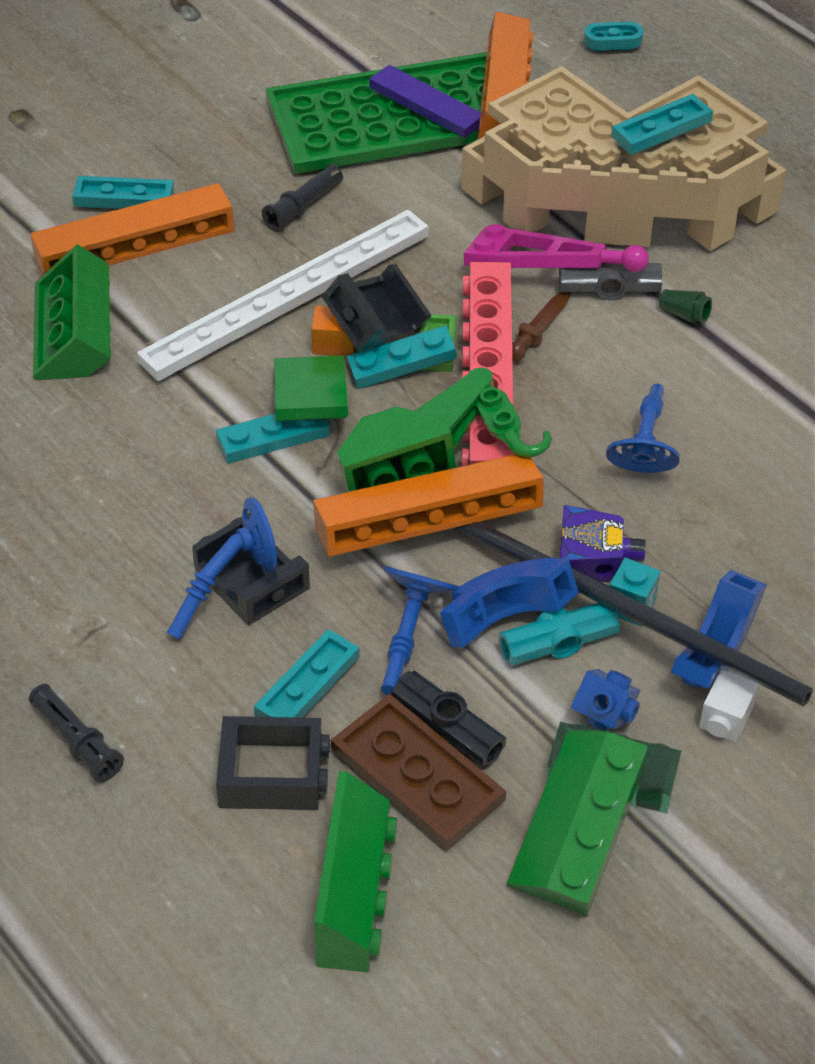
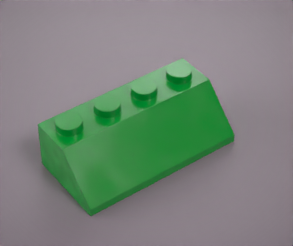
M78 244L35 282L33 378L37 380L89 377L99 367H104L111 357L109 263Z
M568 730L507 881V886L588 917L646 765L648 746L608 731Z
M343 771L338 772L314 919L316 966L369 973L371 956H379L381 950L382 930L375 929L377 917L385 918L387 891H381L382 879L390 880L392 854L386 853L387 842L395 843L397 817H390V800L350 773Z

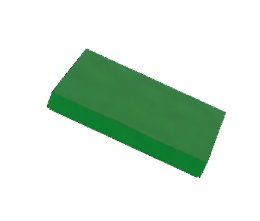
M344 355L274 358L276 420L348 417Z

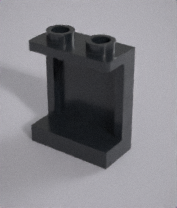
M395 263L388 265L379 276L356 282L352 280L348 273L338 275L321 296L358 352L416 335L431 318L430 312Z
M242 517L234 519L229 525L211 535L203 537L198 543L193 545L192 551L196 572H200L228 539L236 534L237 529L243 528ZM276 546V569L272 572H266L255 561L249 550L243 552L240 549L215 577V586L210 587L249 626L310 589L309 564L300 555L290 560Z

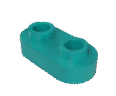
M629 21L592 23L585 28L584 44L596 52L620 49L633 50L642 44L644 30L641 25Z

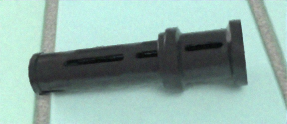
M330 164L326 169L295 191H286L281 194L280 200L275 204H268L263 207L261 213L265 224L275 232L285 229L288 221L292 218L297 219L304 214L307 205L336 184L342 182L343 174L341 170L331 176V173L337 170L338 167Z
M41 684L32 690L28 699L31 705L36 707L52 727L70 744L69 749L72 757L77 761H83L90 769V776L96 782L108 781L120 771L124 762L123 755L117 749H111L104 742V736L97 728L87 727L48 684ZM56 712H58L67 723H65Z

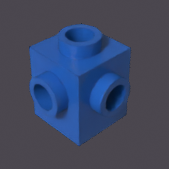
M600 669L586 671L571 708L588 716L587 722L590 725L603 731H609L610 728L624 727L626 723L630 724L634 720L640 708V702L636 700L641 690L630 685L632 679L618 671L609 670V673H606Z

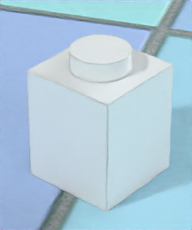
M721 669L703 704L699 728L708 731L716 737L726 738L737 743L754 708L759 684Z

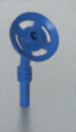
M661 384L652 385L649 394L642 400L640 406L642 417L638 434L634 435V438L613 442L607 447L606 458L612 464L626 470L643 473L664 472L678 466L680 462L678 451L663 442L657 441L653 436L655 420L660 416L663 408L662 397L664 387ZM618 446H622V453H619L616 448ZM666 449L670 452L669 456L665 454Z
M254 497L247 498L244 501L242 511L243 528L237 529L236 534L228 539L200 572H195L196 580L191 579L190 584L192 587L186 588L185 591L188 595L166 633L179 640L182 638L201 601L206 602L208 599L205 594L211 593L212 590L209 587L215 586V577L240 549L243 552L249 550L255 561L264 571L272 572L276 569L277 551L273 532L265 511Z
M384 566L383 570L391 578L407 587L405 596H408L398 633L392 637L387 653L389 663L381 687V691L385 695L392 693L398 679L402 676L404 665L409 663L415 645L413 634L423 601H427L429 593H451L459 586Z

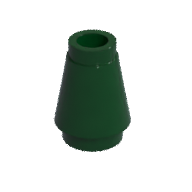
M665 289L661 293L659 307L696 325L698 322L705 323L708 320L712 310V298L706 296L703 291Z

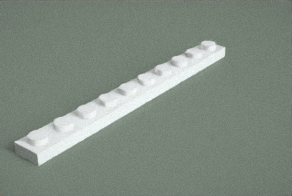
M406 210L138 351V363L157 381H160L324 293L338 275L348 273L352 278L429 236V226L411 211Z

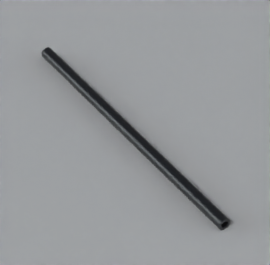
M474 522L452 528L517 562L552 558L482 522ZM572 568L580 594L803 707L809 702L813 688Z

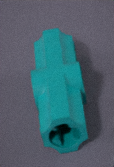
M600 603L569 612L562 607L558 612L544 611L537 618L536 622L500 632L499 643L503 658L507 664L512 666L551 654L556 659H563L578 652L584 643L619 633L620 622L616 611Z

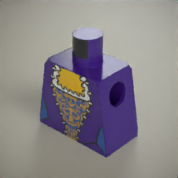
M564 505L560 558H568L572 568L600 582H611L624 558L644 562L646 539L623 538L624 519L619 515Z

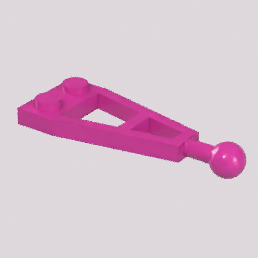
M499 224L484 227L463 253L464 265L470 266V262H510L511 268H599L602 263L622 264L630 272H640L646 268L649 262L647 251L639 245L629 246L624 251L606 250V244L518 229H508ZM515 245L545 251H510V249Z

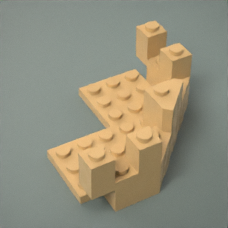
M561 66L488 103V114L501 124L485 132L484 137L462 148L461 189L480 204H484L504 193L503 222L512 229L530 232L542 229L549 225L550 209L587 212L584 241L601 244L650 247L654 217L689 219L687 235L709 251H712L734 238L738 211L756 224L779 211L787 172L786 169L768 158L769 151L753 141L767 133L769 122L699 75L628 113ZM691 94L697 96L713 110L712 122L632 155L611 137L612 126Z

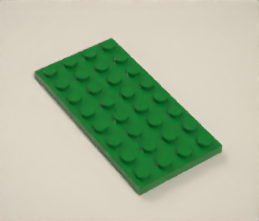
M487 52L395 67L481 112ZM382 69L265 88L268 105L294 174L326 169L330 164L341 167L384 158L401 157L419 152H430L448 147H459L480 139L478 138L479 128L463 138L369 87V78Z

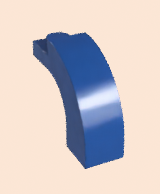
M568 558L527 560L491 570L464 583L451 592L454 601L445 607L440 614L451 647L463 648L488 626L502 618L527 611L558 612L579 591Z
M730 570L719 580L710 608L699 632L740 651L755 618L767 584ZM686 648L675 659L671 673L680 676L682 681L690 686L711 689L720 670L729 671V669Z

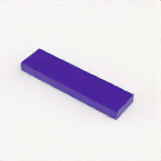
M388 65L369 78V87L463 138L479 128V111L391 65Z

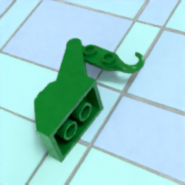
M481 367L471 370L458 382L415 411L396 406L362 417L338 450L337 455L345 492H351L456 468L454 450L478 413L490 435L505 443L515 455L521 457L539 456L550 447L552 438L549 431H544L543 440L539 444H524L520 439V417L507 394L494 387L492 372L487 368Z

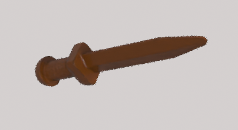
M572 292L558 293L549 300L529 324H520L518 339L512 342V361H521L525 357V351L529 346L538 347L542 343L543 331L566 306Z

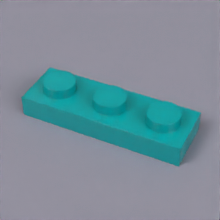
M691 94L612 126L611 137L632 155L712 122L713 110L697 96Z
M77 176L72 196L74 207L122 209L174 195V180Z
M445 325L348 355L347 359L357 389L456 359L457 353Z
M276 414L216 429V440L227 464L330 436L329 425L326 419L276 420Z
M327 629L254 705V716L303 718L360 657L359 647Z

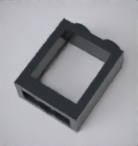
M223 716L216 781L219 808L319 810V794H327L328 769H321V759H329L330 735L322 734L321 718ZM241 745L309 746L308 777H238Z

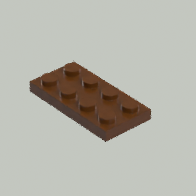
M390 693L331 739V750L446 850L506 800L505 789Z

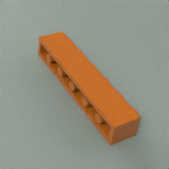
M495 11L488 36L478 138L484 137L485 132L501 124L488 114V103L530 82L529 78L532 69L530 62L533 54V48L531 47L534 39V32H530V19Z
M219 183L32 232L30 235L34 258L42 275H44L78 244L109 263L110 266L234 232L233 209Z
M511 455L313 500L315 530L328 557L474 522L543 507L544 477L531 457Z

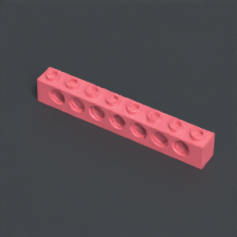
M470 262V276L463 275V296H469V299H463V319H469V322H463L462 343H469V346H463L462 367H469V371H463L462 378L475 368L489 369L493 375L494 387L504 391L513 405L511 263ZM478 413L462 438V444H469V448H462V466L514 455L505 443L490 435Z

